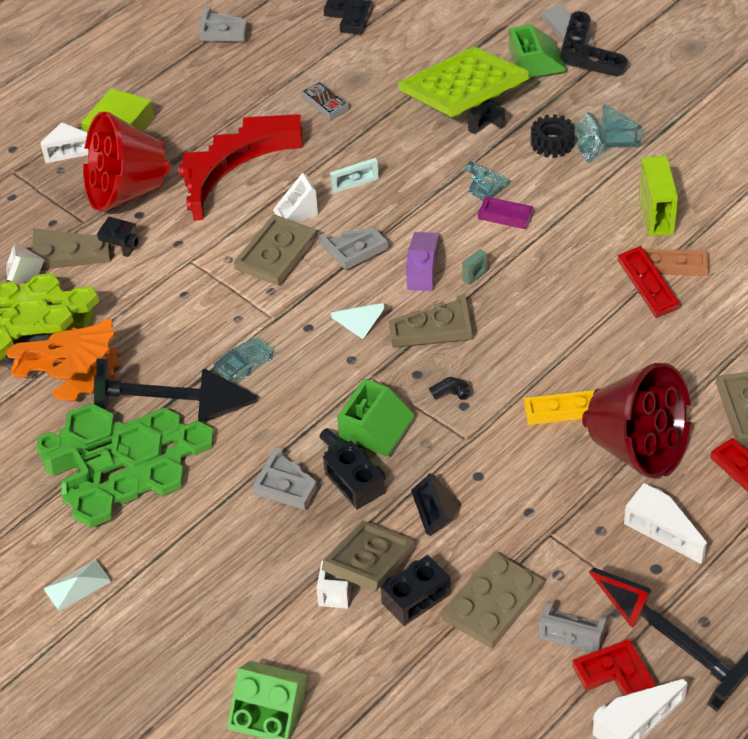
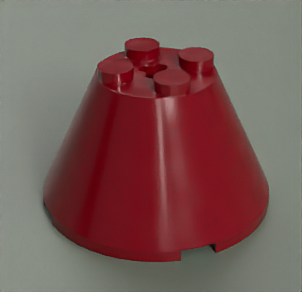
M667 363L650 364L602 389H595L588 410L583 413L582 424L588 428L589 435L596 444L641 475L658 479L660 476H668L681 462L690 437L691 422H687L686 405H691L687 385L680 372L672 365Z

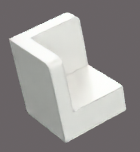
M321 561L316 588L318 606L348 609L352 582L337 578L333 574L323 571V561Z

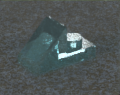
M469 161L465 170L473 174L471 177L473 182L468 192L484 201L485 196L493 198L511 183L510 179L495 170Z

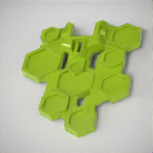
M53 273L35 275L26 284L16 285L14 281L0 283V307H7L0 308V361L6 356V350L14 345L12 340L24 335L64 331L74 322L73 314L89 312L100 302L94 289L88 286L62 292L60 283ZM50 301H51L52 304H58V305H50V306H48V304H47L46 302H50Z

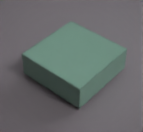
M481 249L462 262V279L468 285L487 272V253Z

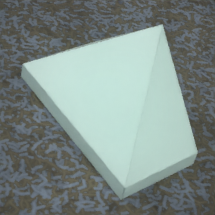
M373 158L330 172L331 191L333 194L379 179L377 159Z
M377 303L329 312L331 319L364 339L384 310V304Z
M94 560L45 587L44 591L57 610L61 611L111 583L99 563Z

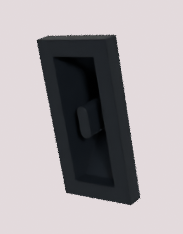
M431 473L411 490L425 532L429 536L442 527L462 505L438 478Z

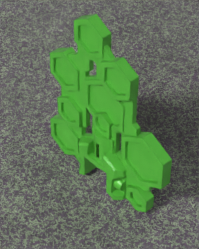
M91 403L67 412L65 428L59 430V435L48 432L38 436L36 449L37 453L41 454L45 471L54 476L72 468L76 469L77 474L62 479L63 503L73 507V519L92 528L111 520L113 504L118 502L125 504L137 499L139 494L148 490L164 496L181 489L183 477L181 458L190 454L195 456L212 449L213 428L199 421L187 425L180 424V415L166 408L151 412L124 424L121 422L114 423V414ZM112 441V443L109 444V445L100 447V448L95 449V450L90 451V452L87 451V450H89V449L95 448V447H97V446H100V445H102V444H105V443H108V442ZM172 442L177 443V445L167 448L166 453L161 455L162 446ZM122 466L126 467L124 470L109 475V480L100 484L102 474Z

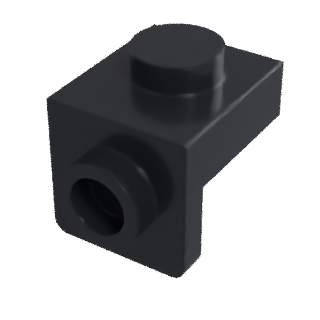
M490 99L483 101L481 105L473 107L468 112V131L474 135L491 123L500 129L505 126V108Z
M108 216L97 232L99 241L121 246L122 254L125 257H129L133 249H136L139 245L140 237L137 233L136 223Z

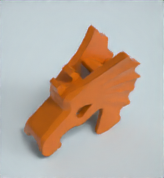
M107 319L86 328H71L72 330L56 332L47 340L17 343L6 350L7 357L15 358L11 367L12 376L26 378L31 371H45L50 377L65 379L66 381L52 392L54 398L62 401L75 402L82 393L92 395L94 393V375H96L97 358L108 359L109 379L115 378L114 369L121 367L117 348L108 347L115 338L114 330H112V320Z

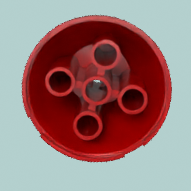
M99 112L95 115L89 126L84 149H89L88 164L83 163L84 187L91 207L94 210H99V212H106L149 192L159 190L162 186L164 175H168L170 170V163L168 160H165L164 142L151 137L110 112Z

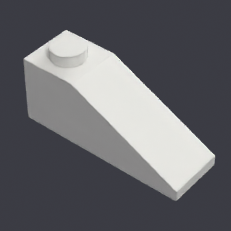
M643 483L625 507L624 524L702 564L705 559L707 542L669 495L658 488H653Z
M683 679L616 698L608 706H601L593 716V735L597 739L645 738L685 700L688 683Z

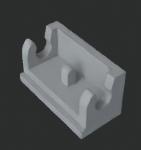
M547 601L539 621V639L590 653L600 650L607 630L606 616L601 615L599 622L554 611V602Z

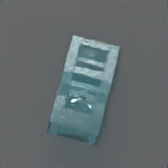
M588 112L575 125L574 129L575 135L579 140L576 145L585 160L590 163L606 147V140L594 114Z
M256 337L227 352L214 363L213 369L229 382H233L250 376L253 366L271 361L274 351Z

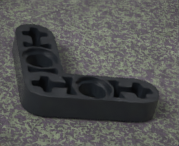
M583 11L573 12L570 16L561 48V60L564 63L600 73L622 76L628 65L627 58L616 52L585 45L591 18ZM577 22L582 23L581 27L576 26ZM572 35L578 36V37H580L581 39H580V40H576V39L571 38L570 36H572ZM570 48L575 49L574 53H569ZM588 57H596L599 61L590 60Z

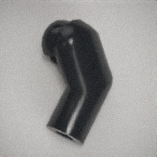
M447 377L428 388L435 400L446 393L457 395L460 400H465L471 395L469 384L465 380L455 377Z
M325 428L320 433L319 438L328 445L327 452L324 451V455L345 444L329 428Z

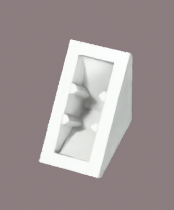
M61 122L41 141L45 163L88 155L89 149H84L87 132Z
M302 173L274 207L273 211L276 215L297 223L318 216L316 190L306 174Z
M14 243L6 264L7 280L28 282L33 276L39 275L44 259L23 246Z

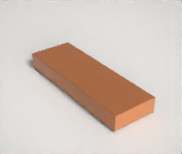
M644 249L660 274L708 275L707 251Z

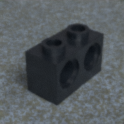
M352 440L323 456L325 475L356 510L385 494L384 481L386 476L383 470L378 465L374 466L369 460L366 451L363 448H358Z
M427 554L420 560L411 562L405 570L396 576L389 577L380 587L382 604L403 626H406L451 595V578Z

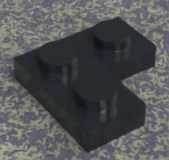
M327 0L323 9L324 16L342 18L339 25L340 33L362 35L373 4L372 0Z

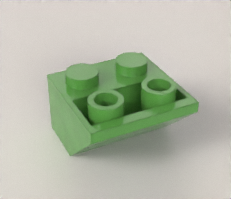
M532 24L509 28V52L515 65L528 70L529 78L566 71L553 38Z
M365 378L337 416L339 437L348 442L352 440L358 446L387 457L390 456L414 420V414L389 387Z
M248 661L240 666L237 670L227 729L263 739H290L303 707L308 675L254 661Z

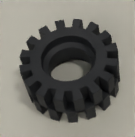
M549 114L545 115L544 119L542 117L537 118V121H534L533 126H531L532 149L534 151L537 150L539 155L544 153V157H549V154L553 155V158H557V154H560L561 157L565 156V152H571V149L574 147V124L571 123L569 118L565 120V116L561 115L560 118H557V114H553V117H549Z

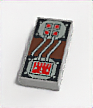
M321 81L301 91L302 98L329 120L349 110L348 103Z

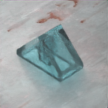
M606 104L602 106L601 129L603 148L640 146L642 126Z

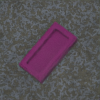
M485 196L478 211V219L527 229L534 212V206Z

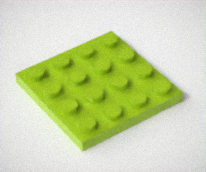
M473 46L398 82L401 92L450 117H455L471 107L481 105L483 101L489 98L498 97L502 92L520 86L522 82L529 79L528 70Z

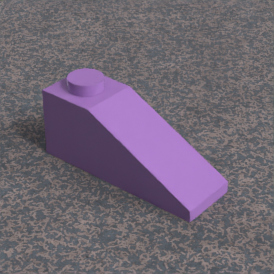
M414 232L408 249L406 263L407 290L433 291L439 233Z

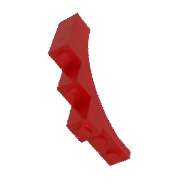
M301 114L243 117V127L238 128L237 134L213 135V145H209V151L183 153V163H179L180 178L184 177L185 187H188V193L191 194V196L186 197L187 210L192 211L193 221L203 220L204 202L208 194L230 171L261 155L281 150L302 148Z

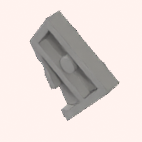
M204 7L199 30L200 41H245L247 31L245 19L233 17L225 12L218 15L212 13L210 7Z
M374 227L359 231H343L341 237L327 238L326 234L318 236L319 244L345 270L388 249V241Z
M275 447L253 484L252 490L255 495L306 510L317 490L316 481L308 474L303 473L294 461L290 462L286 459L280 448Z

